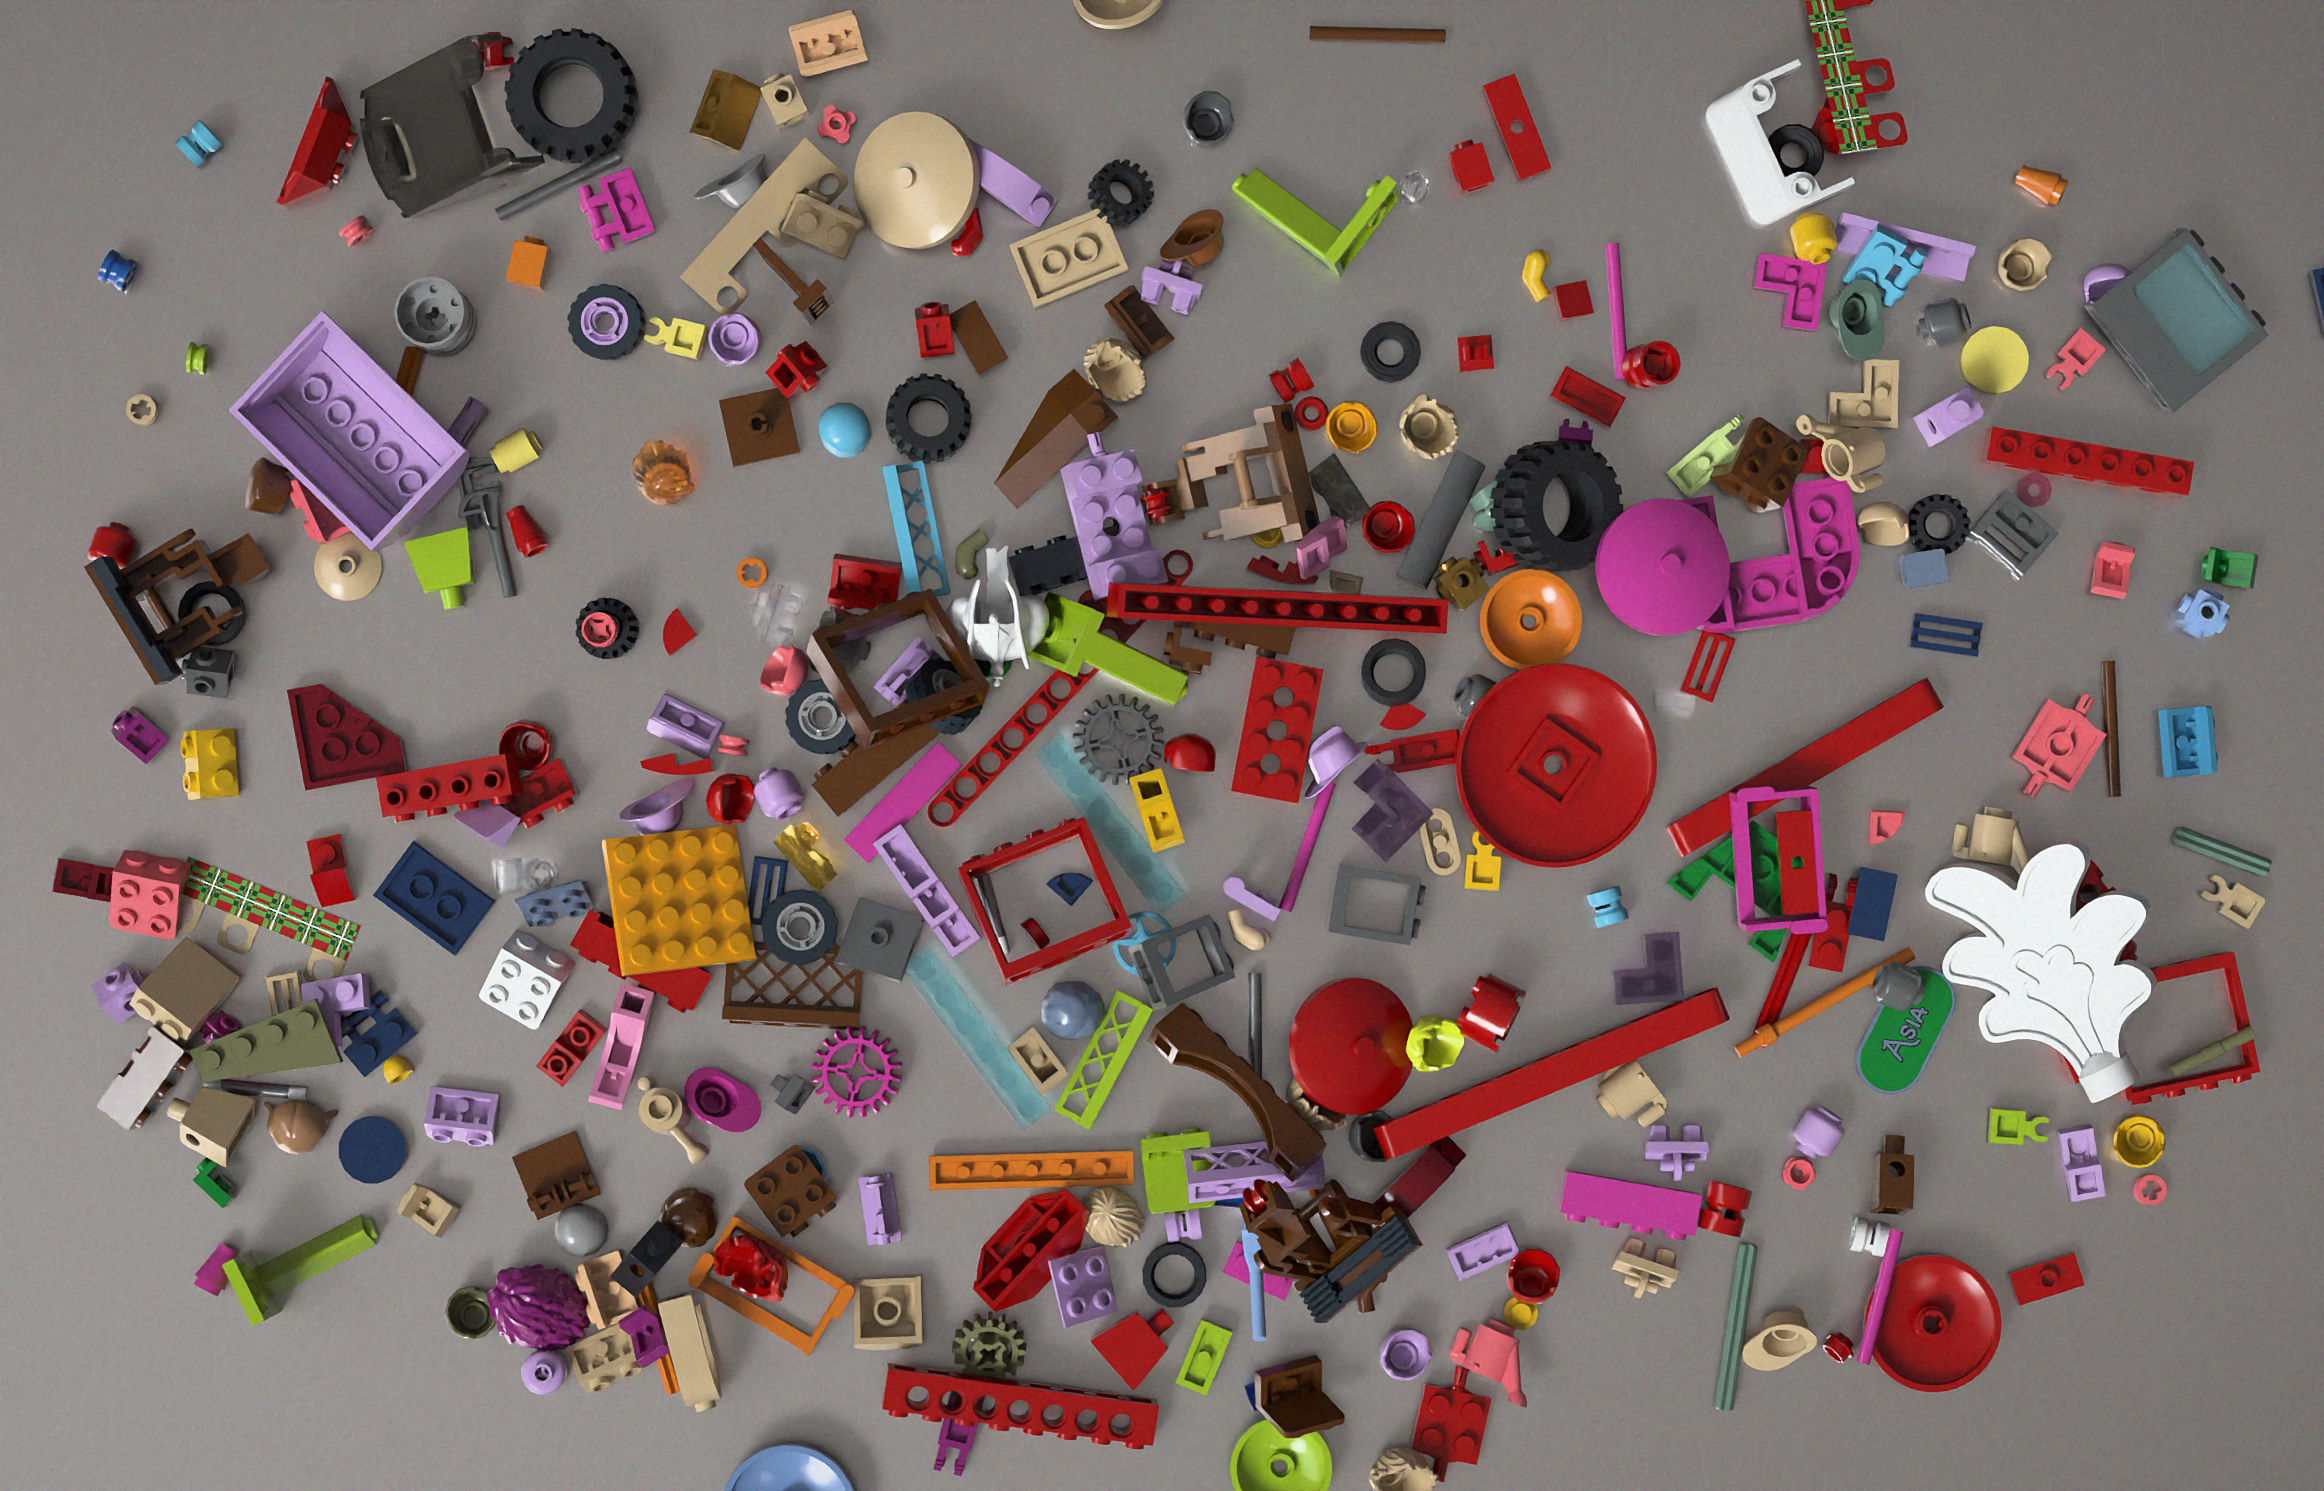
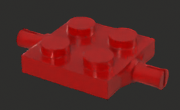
M1455 1366L1452 1385L1436 1386L1427 1383L1423 1384L1409 1449L1429 1455L1435 1459L1433 1473H1437L1438 1478H1436V1481L1438 1480L1439 1482H1445L1448 1463L1464 1462L1477 1465L1491 1404L1490 1397L1473 1394L1465 1388L1469 1369L1461 1366Z

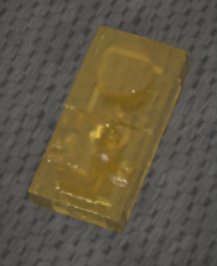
M804 822L796 828L790 825L773 843L814 890L819 893L838 874L833 870V865L829 859L820 855L816 849L811 847L819 838V835L809 823Z

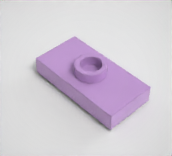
M1508 1222L1445 1249L1459 1281L1512 1259L1521 1253Z

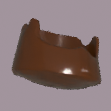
M261 457L256 461L246 481L245 508L266 514H278L288 497L290 478L285 473L290 471L286 467L275 464L265 457Z

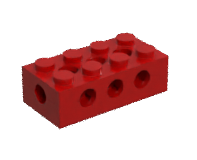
M1256 657L1231 786L1232 792L1298 804L1324 669ZM1281 687L1289 689L1293 694L1292 703L1286 707L1277 705L1274 701L1275 690ZM1273 721H1280L1286 726V736L1281 740H1273L1267 733V727ZM1267 754H1273L1280 760V768L1274 774L1264 772L1261 767V760Z

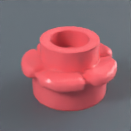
M1804 1156L1800 1158L1791 1157L1785 1162V1170L1782 1172V1177L1786 1184H1791L1794 1189L1802 1190L1808 1184L1814 1182L1816 1171L1813 1169V1163L1809 1158ZM1798 1169L1802 1170V1175L1800 1176L1796 1175Z

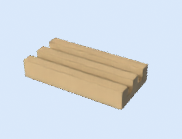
M300 970L265 976L272 1016L280 1014L275 981H281L286 1011L293 1008L289 978H293L297 1006L302 1005L301 984L303 982Z

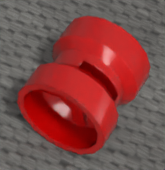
M1299 358L1289 362L1286 369L1282 371L1275 370L1268 375L1285 404L1293 400L1296 393L1300 391L1306 392L1314 387L1309 374ZM1286 375L1289 377V379H1290L1291 383L1293 384L1294 388H1292L1291 384L1289 383L1288 379L1286 378Z

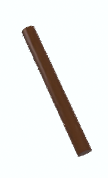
M1310 26L1309 40L1445 43L1446 29Z
M2101 661L2104 733L2107 734L2105 737L2107 797L2121 796L2115 661Z

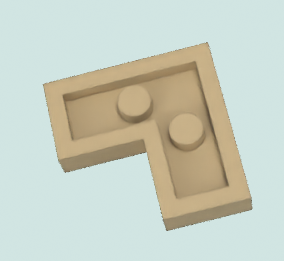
M1870 359L1864 361L1863 393L1830 392L1828 423L1852 428L1867 426L1878 429H1897L1899 360Z

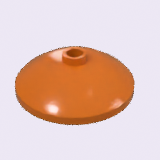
M1524 569L1504 576L1492 586L1481 606L1480 630L1487 648L1500 662L1517 670L1540 664L1560 663L1572 652L1581 634L1582 611L1575 593L1565 581L1547 571ZM1526 615H1532L1536 620L1535 625L1531 628L1523 624V618Z

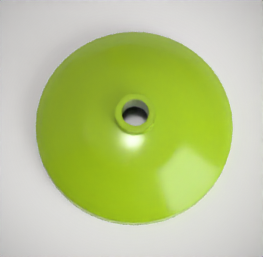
M1264 1419L1248 1428L1235 1444L1230 1460L1231 1481L1235 1491H1328L1332 1479V1458L1326 1442L1317 1431L1305 1434L1299 1438H1285L1267 1419ZM1277 1460L1286 1461L1287 1468L1284 1471L1279 1472L1274 1468Z

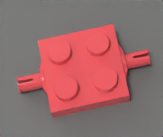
M2083 693L2074 709L2063 708L2052 700L2046 699L2011 756L2027 766L2030 772L2034 774L2023 790L2024 793L2030 794L2029 796L2036 799L2045 782L2054 783L2069 793L2073 791L2107 735L2092 726L2085 717L2092 704L2096 701L2093 697Z

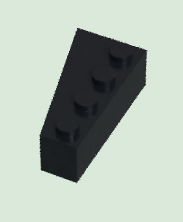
M1113 519L1111 520L1113 526L1103 528L1104 532L1109 536H1116L1119 532V524ZM1066 535L1058 536L1047 540L1046 546L1034 549L1033 545L1015 550V555L1008 557L1020 597L1027 594H1041L1088 579L1078 536L1067 539Z

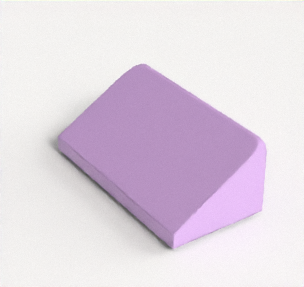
M664 693L649 719L647 731L703 759H707L725 723Z
M491 799L479 801L480 808L458 811L453 816L454 819L481 837L502 848L508 843L521 819L501 805H492Z

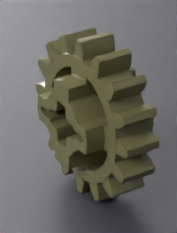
M992 1311L988 1312L986 1319H982L978 1313L974 1314L973 1323L965 1319L962 1329H956L955 1341H953L952 1352L955 1353V1364H962L961 1373H969L971 1371L975 1375L997 1376V1378L1004 1379L1006 1372L1012 1376L1016 1375L1017 1366H1023L1024 1355L1027 1348V1343L1024 1342L1025 1333L1024 1331H1017V1322L1005 1323V1314H1002L999 1319H994ZM969 1341L971 1342L972 1351L970 1353L967 1349V1344ZM1009 1342L1012 1347V1351L1010 1354L1008 1353L1007 1344Z

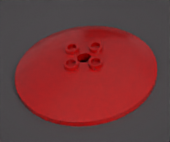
M1548 663L1527 667L1510 674L1492 686L1479 699L1466 718L1460 732L1455 754V779L1458 795L1465 813L1476 830L1487 842L1507 856L1530 865L1550 868L1569 867L1587 863L1618 846L1634 830L1646 812L1653 794L1657 775V754L1653 733L1648 720L1634 698L1623 687L1604 674L1586 667L1566 663ZM1555 754L1561 759V767L1557 772L1550 774L1545 770L1544 762L1548 756Z

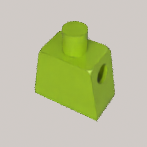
M463 527L405 541L406 551L424 592L427 594L441 592L445 610L465 606L460 587L475 583L471 529Z

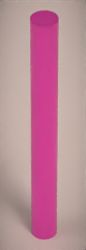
M1619 243L1605 244L1615 379L1624 380L1621 363L1623 356L1627 352L1620 251Z
M1330 782L1318 793L1279 908L1292 912L1336 786L1333 782Z
M1890 1229L1857 1357V1362L1870 1365L1904 1234V1232Z

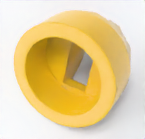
M400 1056L389 1057L383 1064L382 1070L389 1085L399 1083L413 1073L408 1061Z

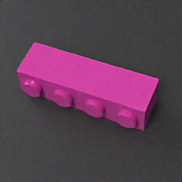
M1565 1170L1558 1210L1566 1213L1565 1219L1585 1222L1586 1217L1599 1219L1598 1225L1619 1228V1223L1633 1225L1632 1231L1652 1234L1654 1228L1666 1230V1237L1686 1240L1687 1234L1696 1235L1702 1195L1696 1192Z

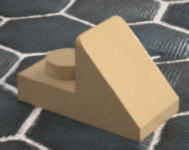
M1034 1027L1007 1047L1042 1095L1069 1075L1066 1066L1055 1055Z

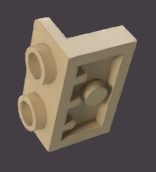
M809 191L808 195L797 193L781 231L831 255L844 259L857 228L862 229L865 223L856 218L858 212L843 205H839L838 209L826 204L828 198L813 191Z
M619 1323L565 1348L577 1381L587 1393L604 1391L611 1385L610 1383L621 1378L634 1377L645 1368L636 1362L631 1335L623 1331Z

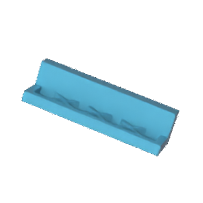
M918 461L898 466L894 464L882 467L908 594L914 591L922 592L920 578L927 567L940 574L942 588L932 590L935 597L951 594L924 463ZM918 469L921 483L914 494H911L901 487L899 473ZM921 489L923 491L925 502L917 498V495L919 494ZM903 493L910 497V500L908 501L906 506L904 503ZM914 500L927 510L928 516L920 528L910 522L907 517V511ZM928 522L930 525L931 535L924 531V528L926 527ZM909 526L917 530V533L915 534L913 539L911 537ZM920 534L932 540L934 544V550L927 561L914 552L913 545ZM935 555L937 559L938 568L930 564ZM916 559L924 564L920 572L918 571Z

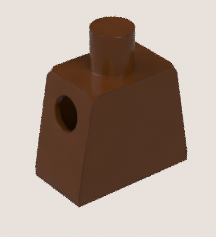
M1885 1135L1884 1153H1879L1874 1157L1870 1213L1905 1215L1913 1209L1914 1155L1904 1154L1905 1136ZM1889 1166L1897 1170L1898 1177L1890 1174Z

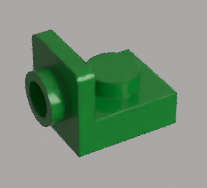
M206 1157L195 1168L199 1174L193 1181L221 1208L228 1207L237 1197L231 1192L234 1186L221 1174L217 1177L212 1174L220 1165Z

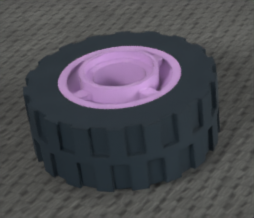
M599 284V286L587 288L585 292H581L577 296L578 298L575 302H572L570 306L571 311L567 317L569 321L568 331L572 335L574 344L585 354L600 360H617L624 355L627 356L632 353L631 350L634 347L637 348L640 344L639 340L644 335L645 331L643 328L644 324H646L642 313L644 311L637 302V299L628 291L615 285ZM611 313L614 317V325L609 331L604 332L599 328V319L602 315Z

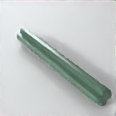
M1740 1243L1738 1248L1715 1398V1408L1721 1411H1732L1734 1409L1758 1247L1750 1243Z

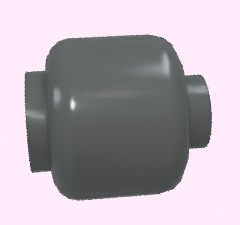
M1953 297L1926 305L1924 318L1919 319L1924 339L1930 337L1936 346L1965 339L1967 330L1972 328L1965 303L1959 304Z
M1475 674L1470 678L1465 677L1462 679L1454 695L1458 711L1468 717L1479 699L1498 682L1481 674Z
M1895 961L1887 966L1881 965L1871 985V989L1875 991V998L1879 1003L1900 1012L1906 1011L1912 1004L1917 1006L1925 992V987L1921 986L1920 973Z

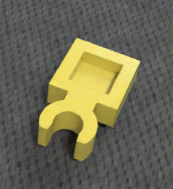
M651 317L649 319L651 324L659 326L660 331L656 336L645 335L644 339L653 345H660L666 342L664 349L666 352L700 360L709 329L707 326L673 318L672 325L669 327L660 318Z

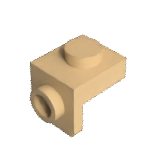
M414 1183L404 1193L401 1204L397 1208L398 1213L411 1218L439 1238H442L459 1211L456 1206L434 1190Z

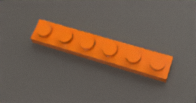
M1133 1150L929 1156L930 1190L1134 1185Z

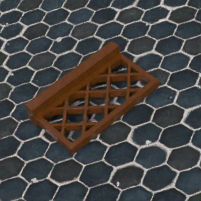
M761 238L753 244L762 260L799 296L793 304L810 325L835 303L829 290L818 278L808 287Z
M754 941L755 954L758 959L745 971H742L735 963L726 964L724 1006L722 1009L723 1023L846 1030L849 1026L854 1031H859L863 971L854 969L844 977L833 964L841 946L833 945L827 953L835 955L830 959L824 955L822 959L825 963L812 975L802 965H796L807 979L792 991L780 977L794 965L787 964L776 973L765 961L772 954L768 950L766 943ZM756 950L767 951L761 956ZM762 963L774 977L758 989L747 975ZM830 966L840 977L841 981L826 993L816 982L815 978ZM735 969L740 975L733 980V971ZM854 975H855V988H854L853 985L849 982V980H850ZM742 979L756 992L745 1002L732 1001V988ZM778 981L789 995L780 1003H770L762 993ZM812 982L822 993L823 997L814 1005H805L798 998L797 994ZM844 984L854 993L853 1007L838 1006L831 998ZM760 997L765 1003L753 1001ZM792 998H794L795 1001H796L798 1004H787V1003H788ZM828 1000L832 1006L821 1005Z

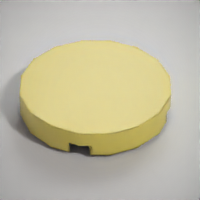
M1991 326L1980 329L1968 338L1961 349L1960 366L1962 374L1975 389L1982 393L1999 394L2010 391L2022 381L2028 370L2029 355L2025 343L2018 334L2005 327Z

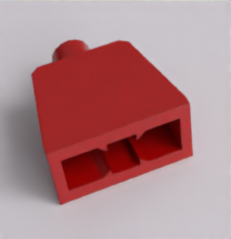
M1163 1308L1158 1310L1148 1320L1136 1310L1094 1335L1090 1342L1132 1390H1135L1168 1350L1169 1346L1161 1335L1174 1325L1175 1322Z

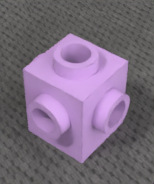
M123 962L114 970L109 971L91 987L100 1006L120 1025L137 1013L129 1003L137 988L146 977L139 969L134 972Z

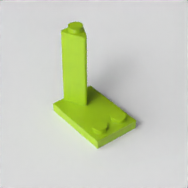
M1257 168L1248 176L1242 173L1231 187L1238 199L1327 264L1329 269L1339 277H1341L1402 198L1396 181L1388 175L1382 181L1377 179L1366 193L1367 201L1342 232Z
M1048 591L1044 603L1049 611V626L1044 638L1028 654L1029 658L1074 677H1077L1083 662L1173 705L1176 704L1177 700L1185 696L1188 690L1187 673L1098 631L1105 614Z
M361 1214L259 1266L252 1252L249 1251L222 1264V1267L253 1327L281 1312L274 1298L275 1295L377 1245L374 1238L379 1236L371 1218L365 1220Z

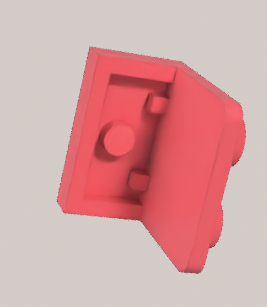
M124 850L112 874L110 926L115 929L158 938L174 939L178 930L180 892L190 875L191 863L182 862L170 857L163 858L148 855L142 851Z

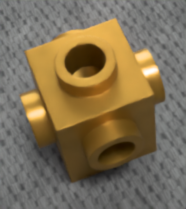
M1452 556L1437 568L1440 574L1433 578L1438 584L1435 590L1441 599L1451 601L1458 611L1466 609L1490 590L1481 578L1485 575L1482 568L1474 559L1468 561L1466 557L1456 560ZM1458 576H1460L1462 579L1461 586H1459L1457 583Z

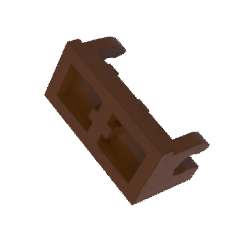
M1134 285L1128 286L1104 304L1106 312L1130 343L1138 349L1145 362L1175 339L1148 303L1141 300V294Z

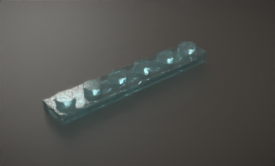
M1061 733L1034 753L1081 816L1085 817L1088 825L1158 915L1186 895L1094 775L1090 776L1087 773L1089 770L1087 766L1079 764L1080 757L1074 752Z
M928 946L909 960L905 973L1023 1131L1051 1110L931 948Z

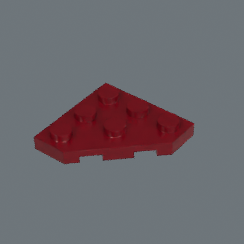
M323 684L287 690L306 791L407 772L402 739Z

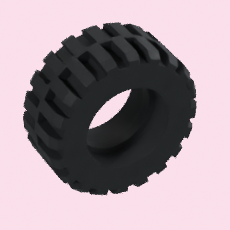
M571 28V31L565 32L562 29L552 30V34L544 37L541 34L534 38V44L529 48L524 46L519 51L520 57L517 62L512 61L508 70L511 73L510 78L505 81L504 91L507 93L505 105L514 128L534 150L542 155L549 156L552 160L560 162L568 160L571 163H582L583 159L590 158L592 161L601 157L600 154L606 150L611 152L618 146L616 144L621 137L625 138L630 131L628 127L631 120L635 121L637 114L635 109L636 101H638V90L635 86L636 80L624 57L610 42H606L601 36L593 32L590 34L585 33L582 29ZM571 64L581 65L590 69L599 78L603 88L602 106L596 116L586 124L578 127L557 125L543 112L540 103L541 87L546 78L556 69Z
M1576 441L1534 442L1533 445H1525L1519 448L1516 455H1510L1504 462L1506 468L1499 469L1495 481L1498 482L1497 486L1492 488L1490 499H1494L1493 508H1490V516L1495 518L1496 526H1493L1496 537L1503 539L1500 543L1507 554H1513L1512 557L1516 562L1521 565H1527L1529 569L1542 571L1581 570L1587 568L1590 563H1596L1597 549L1604 531L1612 520L1623 512V504H1620L1619 495H1623L1621 485L1615 482L1617 474L1612 466L1605 465L1608 461L1600 452H1594L1593 447L1585 443H1577ZM1556 476L1566 486L1570 498L1568 521L1564 529L1557 536L1549 529L1543 514L1545 491L1549 483Z

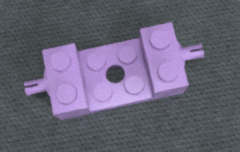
M1101 432L1087 435L1092 455L1085 460L1069 463L1060 470L1094 602L1108 598L1109 582L1164 584L1168 582L1160 548L1154 550L1152 548L1136 485L1143 481L1134 448L1121 452H1105ZM1106 518H1113L1118 522L1119 532L1116 536H1109L1104 532L1103 521Z

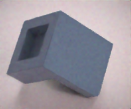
M1940 548L1899 556L1905 590L1950 582L1944 549Z

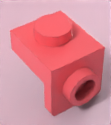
M2102 542L2094 559L2091 593L2120 599L2125 598L2128 591L2130 564L2135 556V548L2125 546L2120 542Z

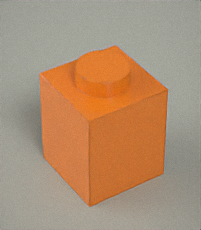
M524 236L523 241L514 240L506 280L509 283L543 290L551 255V249L543 246L544 240L530 236Z

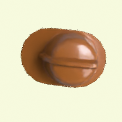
M1213 209L1201 210L1190 215L1182 221L1174 234L1163 244L1160 249V256L1164 260L1170 261L1185 258L1192 266L1196 267L1206 265L1223 249L1224 237L1221 230L1224 223L1223 215L1218 210Z

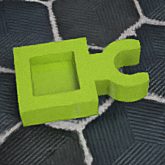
M1990 1108L1988 1142L2024 1145V1135L2037 1142H2046L2048 1137L2037 1135L2035 1127L2039 1123H2049L2050 1119L2043 1116H2035L2026 1121V1111Z

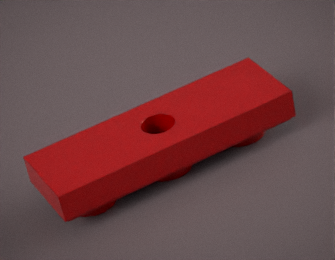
M1515 73L1483 85L1484 93L1519 182L1551 170V164ZM1520 123L1523 131L1521 133H1514L1511 130V124Z
M1805 809L1775 812L1782 914L1792 915L1818 912L1812 811ZM1795 856H1799L1800 864L1793 868L1791 861Z

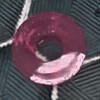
M2031 473L2024 476L2017 487L2019 499L2029 507L2044 505L2050 499L2052 493L2050 481L2039 473ZM2031 484H2036L2040 489L2039 495L2036 497L2031 496L2028 492Z

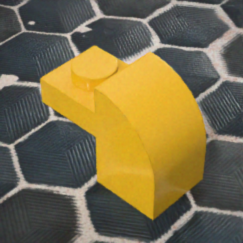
M1162 768L1130 777L1129 780L1152 852L1155 853L1185 843Z

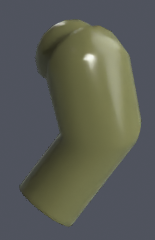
M980 528L956 548L954 567L957 574L962 575L966 580L973 579L978 574L979 569L975 565L976 552L989 542V539Z

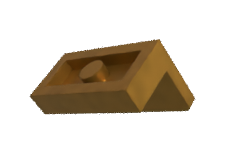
M713 69L690 133L701 138L716 141L733 150H740L760 98L761 87L735 74Z

